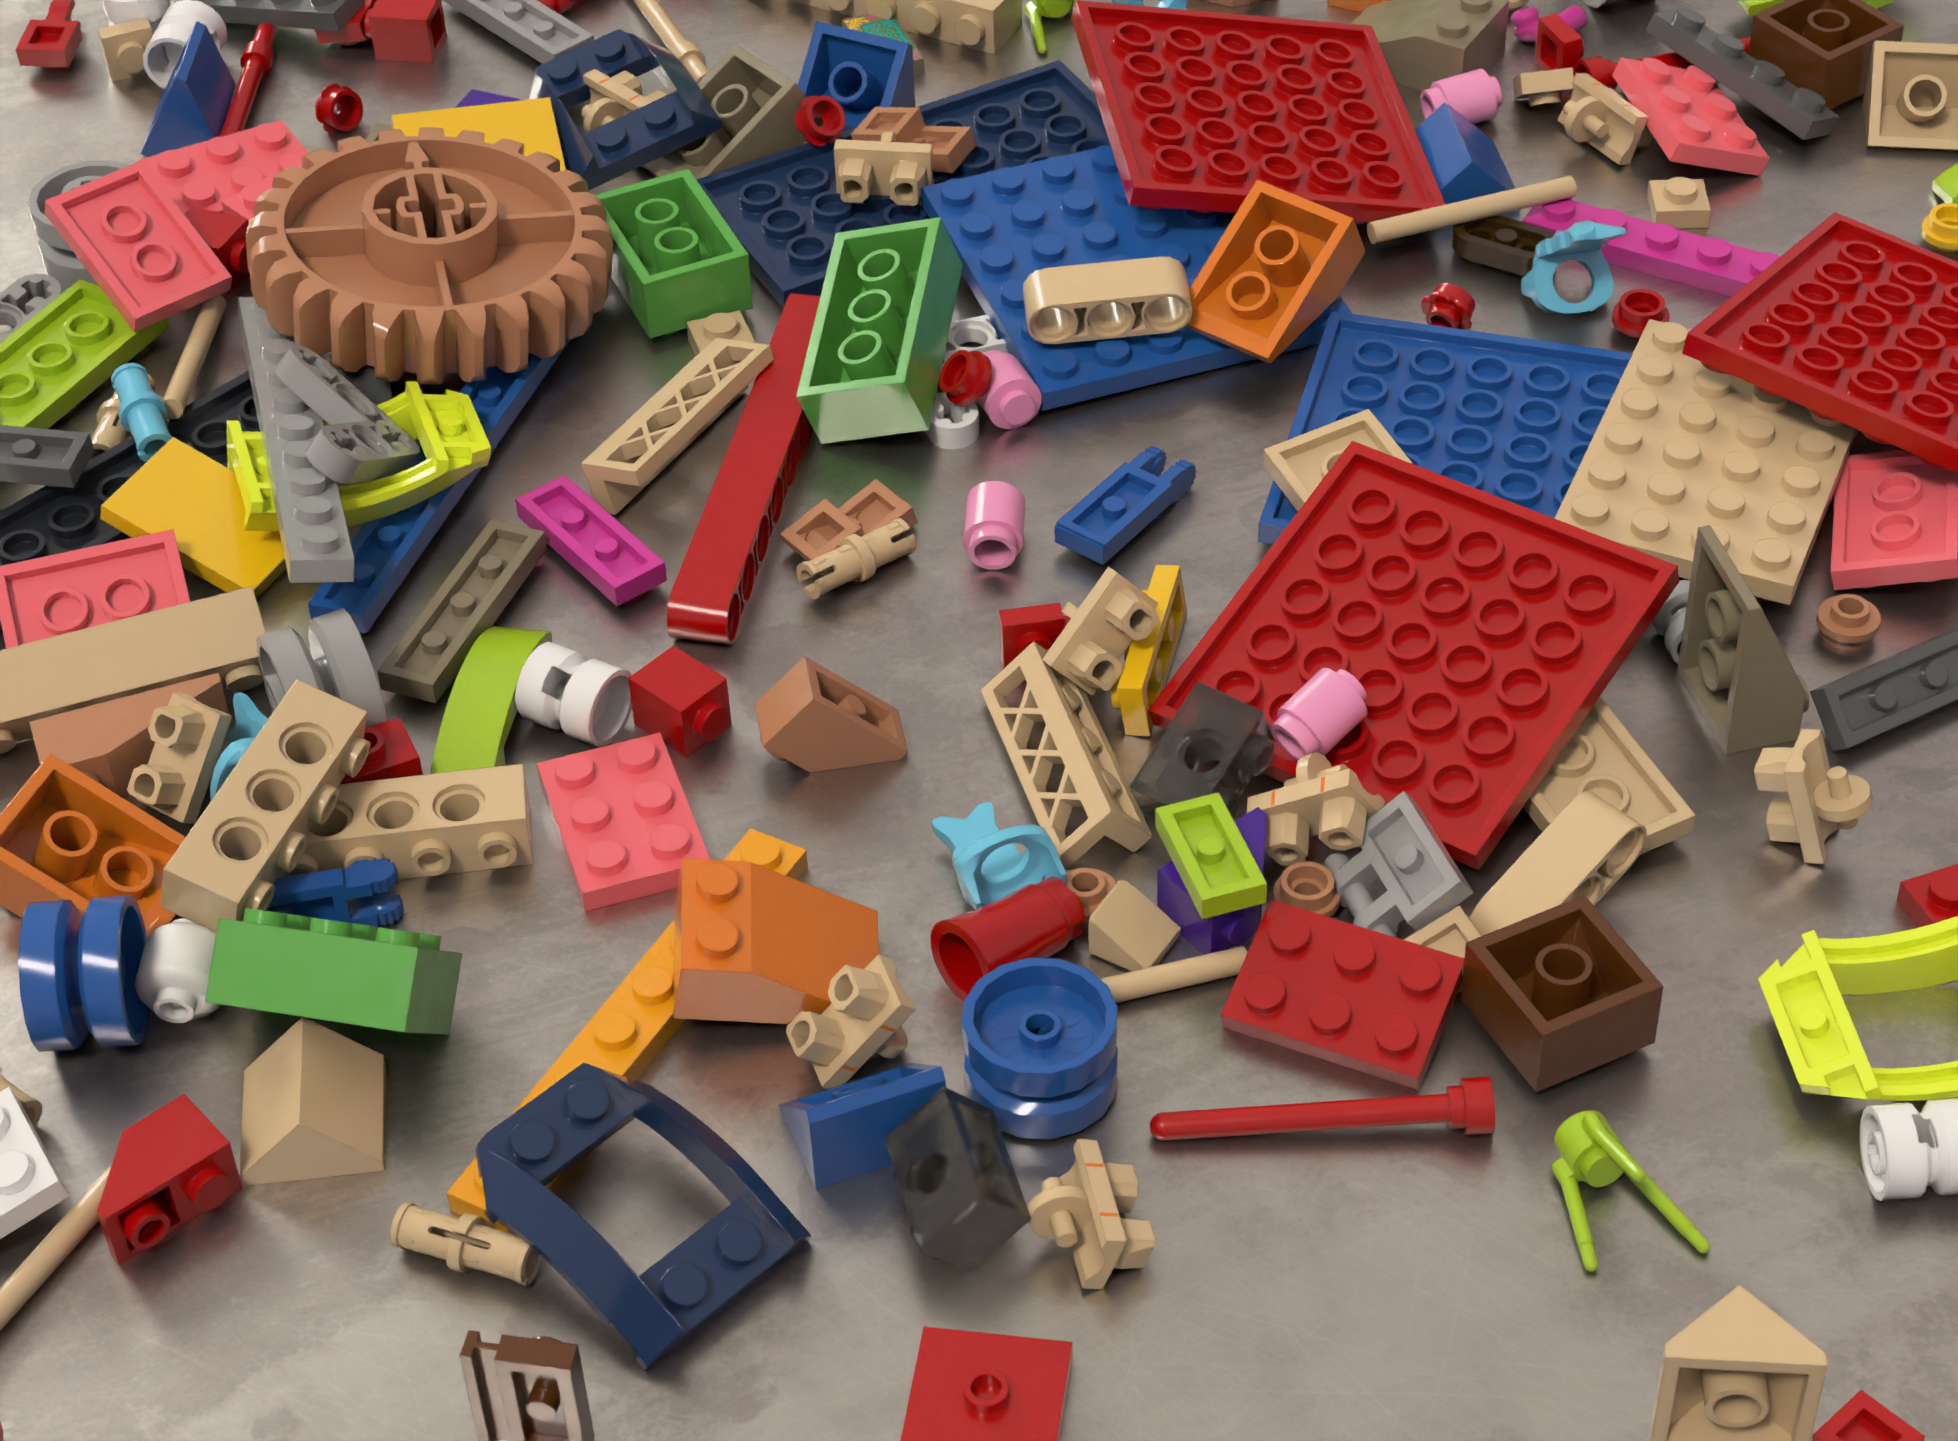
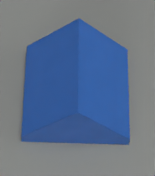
M196 21L160 98L140 153L146 157L219 137L236 84L207 26Z
M816 21L797 86L806 98L809 96H829L835 99L841 105L845 114V125L842 131L857 127L874 107H915L912 45L907 42Z
M1446 102L1415 129L1445 204L1515 188L1494 141Z
M907 1063L778 1105L786 1128L816 1190L949 1146L946 1080L942 1066Z

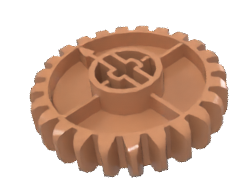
M422 127L419 129L418 136L406 137L401 129L378 131V141L368 142L361 136L338 140V153H333L324 148L311 151L301 156L302 168L291 166L281 170L273 177L272 188L259 194L253 207V218L250 219L246 230L247 264L251 278V292L258 307L267 311V319L271 327L277 333L289 337L294 336L295 344L304 346L319 356L331 352L332 367L343 371L356 372L365 365L373 366L375 379L384 381H398L404 372L416 373L418 383L441 384L443 383L445 373H458L463 381L474 382L487 378V367L497 366L505 373L527 369L528 353L540 358L555 356L564 350L565 338L572 339L581 336L590 328L593 314L602 310L608 297L609 280L612 274L613 235L609 224L606 223L605 208L600 198L588 192L587 181L572 171H560V160L549 154L536 152L525 156L524 143L502 138L496 143L490 144L485 142V133L472 130H462L457 137H446L443 128Z

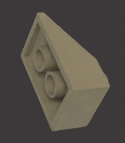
M1393 0L1368 5L1351 24L1372 26L1396 84L1423 91L1430 89L1431 84L1435 81L1479 68L1487 73L1505 53L1509 0Z
M735 44L697 84L721 120L723 128L640 167L655 178L689 169L695 179H699L803 145L806 140L801 132L796 129L794 115L796 110L801 108L800 103L806 96L795 82ZM815 118L816 125L820 126V121Z
M1710 525L1698 527L1677 671L1725 754L1797 741L1802 715L1809 708L1807 685L1800 675H1796L1762 608Z

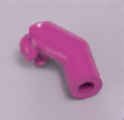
M1572 5L1558 13L1575 31H1579L1587 24L1584 10L1577 5ZM1524 7L1515 11L1511 16V22L1516 29L1513 31V34L1522 42L1536 43L1539 13L1535 7Z

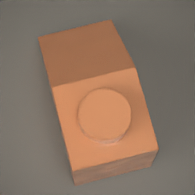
M805 656L755 703L760 740L763 747L774 758L780 761L788 760L810 773L896 761L908 753L898 709Z

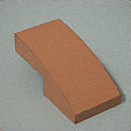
M874 107L851 133L852 140L881 141L883 131L896 133L897 142L933 144V172L953 173L976 146L971 127L925 126L921 110L918 107Z
M874 479L839 508L826 498L781 532L780 536L785 544L806 561H809L840 547L838 542L851 534L861 537L888 524L890 520L895 518L903 519L911 528L917 523V519L912 506L880 481Z

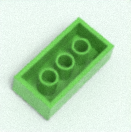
M941 217L835 234L796 395L821 444L929 430L963 264Z

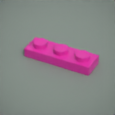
M565 474L515 499L518 518L528 527L544 531L546 543L616 606L667 581L665 562Z

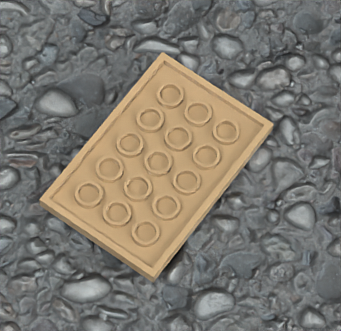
M1649 319L1554 519L1677 565L1679 577L1688 580L1691 579L1698 527L1710 525L1755 597L1790 605L1858 430L1837 420H1825L1816 417L1807 407L1784 397L1763 394L1755 388L1754 384L1733 375L1708 370L1700 361L1682 354L1687 333L1692 329L1674 322H1660Z

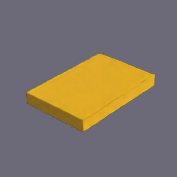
M550 97L392 115V129H401L406 137L418 136L419 129L422 127L443 128L446 137H457L462 130L485 133L486 143L494 144L502 138L524 143L525 156L536 152L549 154L560 160V171L566 170Z
M174 437L101 505L100 519L132 538L174 529L182 566L225 592L252 586L257 599L287 568L280 531H244L246 509L235 472Z

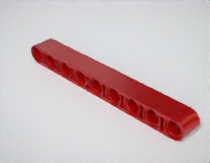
M791 293L786 301L769 344L774 360L755 379L673 585L667 608V631L670 638L731 645L737 636L813 432V427L796 395L820 296Z

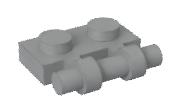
M1404 791L1366 820L1363 844L1360 846L1362 851L1352 859L1343 851L1334 852L1324 861V866L1333 874L1334 892L1336 895L1340 894V905L1348 907L1355 918L1353 925L1396 938L1398 924L1404 919L1413 929L1418 931L1451 911L1474 893L1417 802ZM1380 878L1387 891L1374 900L1371 895L1373 883Z

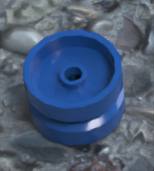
M133 895L92 898L83 916L72 900L31 902L28 904L23 914L19 936V982L25 1024L31 1042L38 1052L81 1048L89 1031L101 1047L143 1043L148 1030L150 1009L138 997L135 989V979L147 935L140 906Z
M1026 958L1003 964L980 978L964 1000L962 1016V1040L965 1051V1090L974 1111L995 1129L1020 1138L1055 1139L1081 1132L1101 1118L1116 1096L1118 1077L1117 1004L1108 985L1087 968L1054 958Z

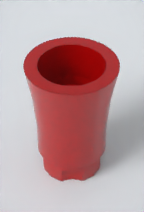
M1052 876L1037 884H1027L1009 895L974 911L937 922L933 926L930 936L935 964L951 991L964 1002L976 982L1000 965L1026 958H1049L1062 951L1068 941L1075 939L1083 933L1082 923L1086 919L1083 905L1077 894L1067 888L1060 878Z

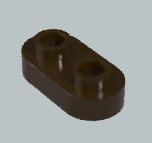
M1495 215L1453 225L1452 248L1459 256L1471 263L1492 266L1515 273L1523 278L1532 270L1536 245L1544 239L1552 238L1554 233L1539 226Z

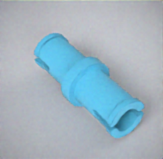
M127 363L119 366L111 376L112 386L117 392L121 404L119 406L121 423L124 429L132 433L140 459L147 462L172 438L165 423L167 409L162 398L153 392L146 369L140 364Z

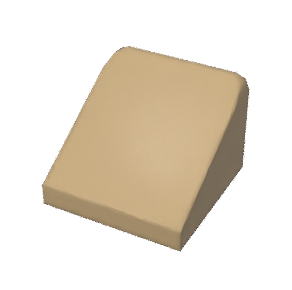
M1123 879L1119 880L1092 913L1088 922L1089 953L1130 971L1157 966L1181 935V928L1134 885Z

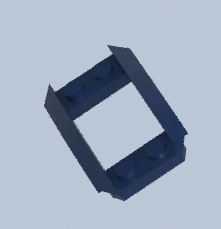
M620 29L538 66L529 98L550 97L565 168L585 179L588 191L723 128L721 120L691 74L671 51ZM593 69L600 71L610 78L624 70L636 77L653 70L670 93L581 135L567 112V109L591 99V92L584 83L583 75Z
M583 1062L487 1132L475 1149L479 1178L482 1176L486 1210L484 1214L493 1224L499 1221L531 1246L571 1285L606 1326L611 1323L638 1354L636 1361L644 1371L658 1362L807 1243L812 1236L754 1169L727 1142L695 1115L650 1085ZM635 1118L649 1126L679 1150L731 1203L726 1209L639 1276L583 1217L545 1187V1185Z

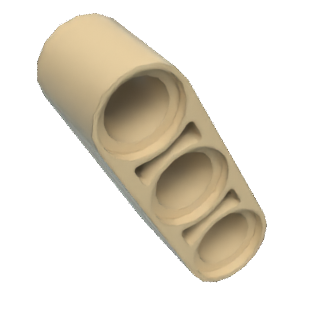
M1151 257L1044 268L1030 274L1024 281L1022 289L1029 334L1036 341L1044 344L1170 333L1186 326L1193 313L1185 268L1178 260L1171 257Z
M1585 791L1577 795L1482 897L1470 915V921L1480 935L1484 936L1583 895L1595 906L1638 858L1647 837L1646 828L1591 791Z

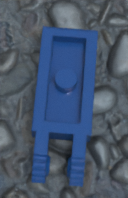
M1149 446L1145 452H1141L1130 463L1124 462L1056 522L1054 526L1055 542L1104 565L1171 503H1177L1183 498L1184 494H1187L1196 478V466L1191 462L1180 459L1179 462H1176L1174 466L1172 465L1161 475L1166 464V453L1155 446Z
M374 858L372 861L368 859L355 861L343 872L342 868L276 878L273 883L275 885L274 895L266 911L375 927L380 925L387 926L390 923L394 924L396 920H400L399 917L403 916L404 911L400 894L397 895L395 891H389L391 888L394 889L395 884H398L397 867H395L394 862H390V859Z

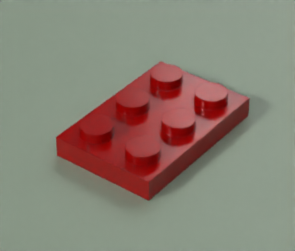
M1270 899L1221 1013L1223 1028L1420 1090L1462 984L1464 958Z

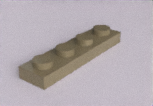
M490 519L377 670L381 690L437 703L458 674L474 642L486 629L494 624L547 551L545 532Z

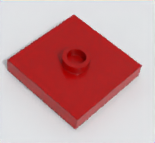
M923 1326L900 1441H1060L1073 1360V1342Z

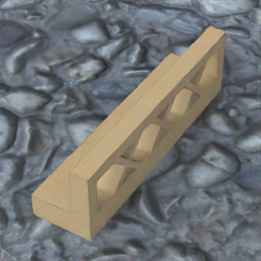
M715 338L581 462L594 501L609 514L616 515L749 388L748 384L774 360L770 345Z
M1033 641L981 689V693L1039 826L1045 828L1054 843L1063 866L1069 868L1105 835L1135 853L1153 835L1085 690L1045 663L1042 659L1048 650ZM1026 679L1027 685L1020 707L1009 708L1005 697ZM1034 722H1045L1046 726L1038 750L1027 749V743ZM1053 764H1064L1065 769L1058 792H1047L1045 788ZM1072 807H1083L1088 819L1071 835L1066 837L1065 830Z

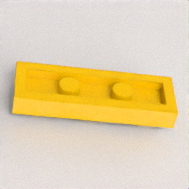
M1156 565L1148 590L1142 589L1144 593L1159 603L1154 609L1159 616V622L1146 639L1138 641L1133 639L1124 651L1125 664L1122 674L1111 688L1112 706L1114 709H1121L1125 735L1150 736L1153 723L1148 709L1165 688L1187 616L1180 565Z

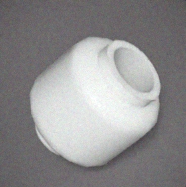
M186 918L159 926L149 934L135 979V989L140 1000L149 1009L153 1010L159 1018L172 1023H185L190 1020L206 1017L221 1005L205 1002L216 932Z

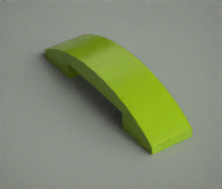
M491 626L477 638L459 670L449 696L435 746L430 774L506 766L503 748L517 712L515 702L517 681L530 654L539 645L552 642L551 631Z

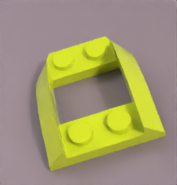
M406 381L404 393L376 405L415 441L419 439L427 460L402 472L378 480L338 487L347 527L355 526L400 512L436 495L477 468L488 466L491 446L469 395L448 389L445 390V395L422 394L418 381ZM322 419L324 426L329 425L324 419ZM227 420L228 469L235 472L246 509L244 531H279L260 431H242L239 421Z
M1958 916L1911 930L1862 938H1818L1815 930L1801 934L1804 944L1782 966H1780L1777 959L1758 978L1803 1094L1882 1101H1919L1958 1097V1061L1909 1068H1871L1842 996H1860L1929 988L1958 981Z

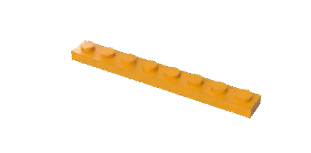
M751 828L724 859L727 861L752 862L796 880H799L808 869L806 849ZM674 920L513 1113L583 1062L633 1080L639 1078L686 1020L673 1018ZM475 1157L446 1192L450 1211L460 1216L468 1213L483 1217L487 1227L512 1234L513 1231L499 1221L493 1224L484 1214L486 1203L482 1176L479 1178L477 1157ZM558 1176L545 1185V1187L549 1189Z

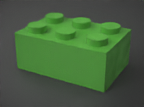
M689 169L594 195L600 198L605 208L606 223L609 224L613 235L611 279L649 338L677 333L681 329L687 328L688 321L706 318L711 314L729 313L738 310L743 312L753 309L748 253Z
M245 908L243 921L218 918L205 1002L406 1033L450 1035L462 953L440 950L442 936Z

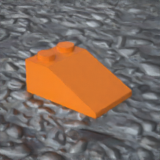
M1257 179L1189 289L1193 313L1190 321L1184 327L1271 364L1339 297L1366 251L1354 218Z
M50 753L0 814V905L23 918V914L31 902L72 900L83 916L92 898L133 895L140 906L148 937L159 926L169 924L177 917V914L161 907L163 869L181 845L185 836Z
M682 858L674 918L673 1018L789 1024L801 1011H810L821 1015L832 1004L827 992L830 980L844 965L865 969L879 954L878 911L752 862Z

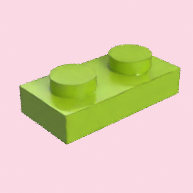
M1219 792L1155 808V827L1201 919L1267 903V882Z

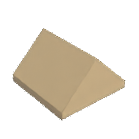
M1898 41L1873 42L1863 100L1867 148L1958 152V44Z
M301 1017L244 1070L239 1171L242 1186L385 1171L386 1064L384 1055L305 1017Z
M1741 1285L1737 1286L1664 1344L1648 1437L1649 1441H1811L1827 1370L1826 1352Z

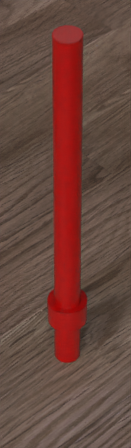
M263 22L259 24L253 41L249 42L244 48L240 59L242 72L219 136L244 131L261 78L268 74L274 59L272 46L277 30L270 23Z

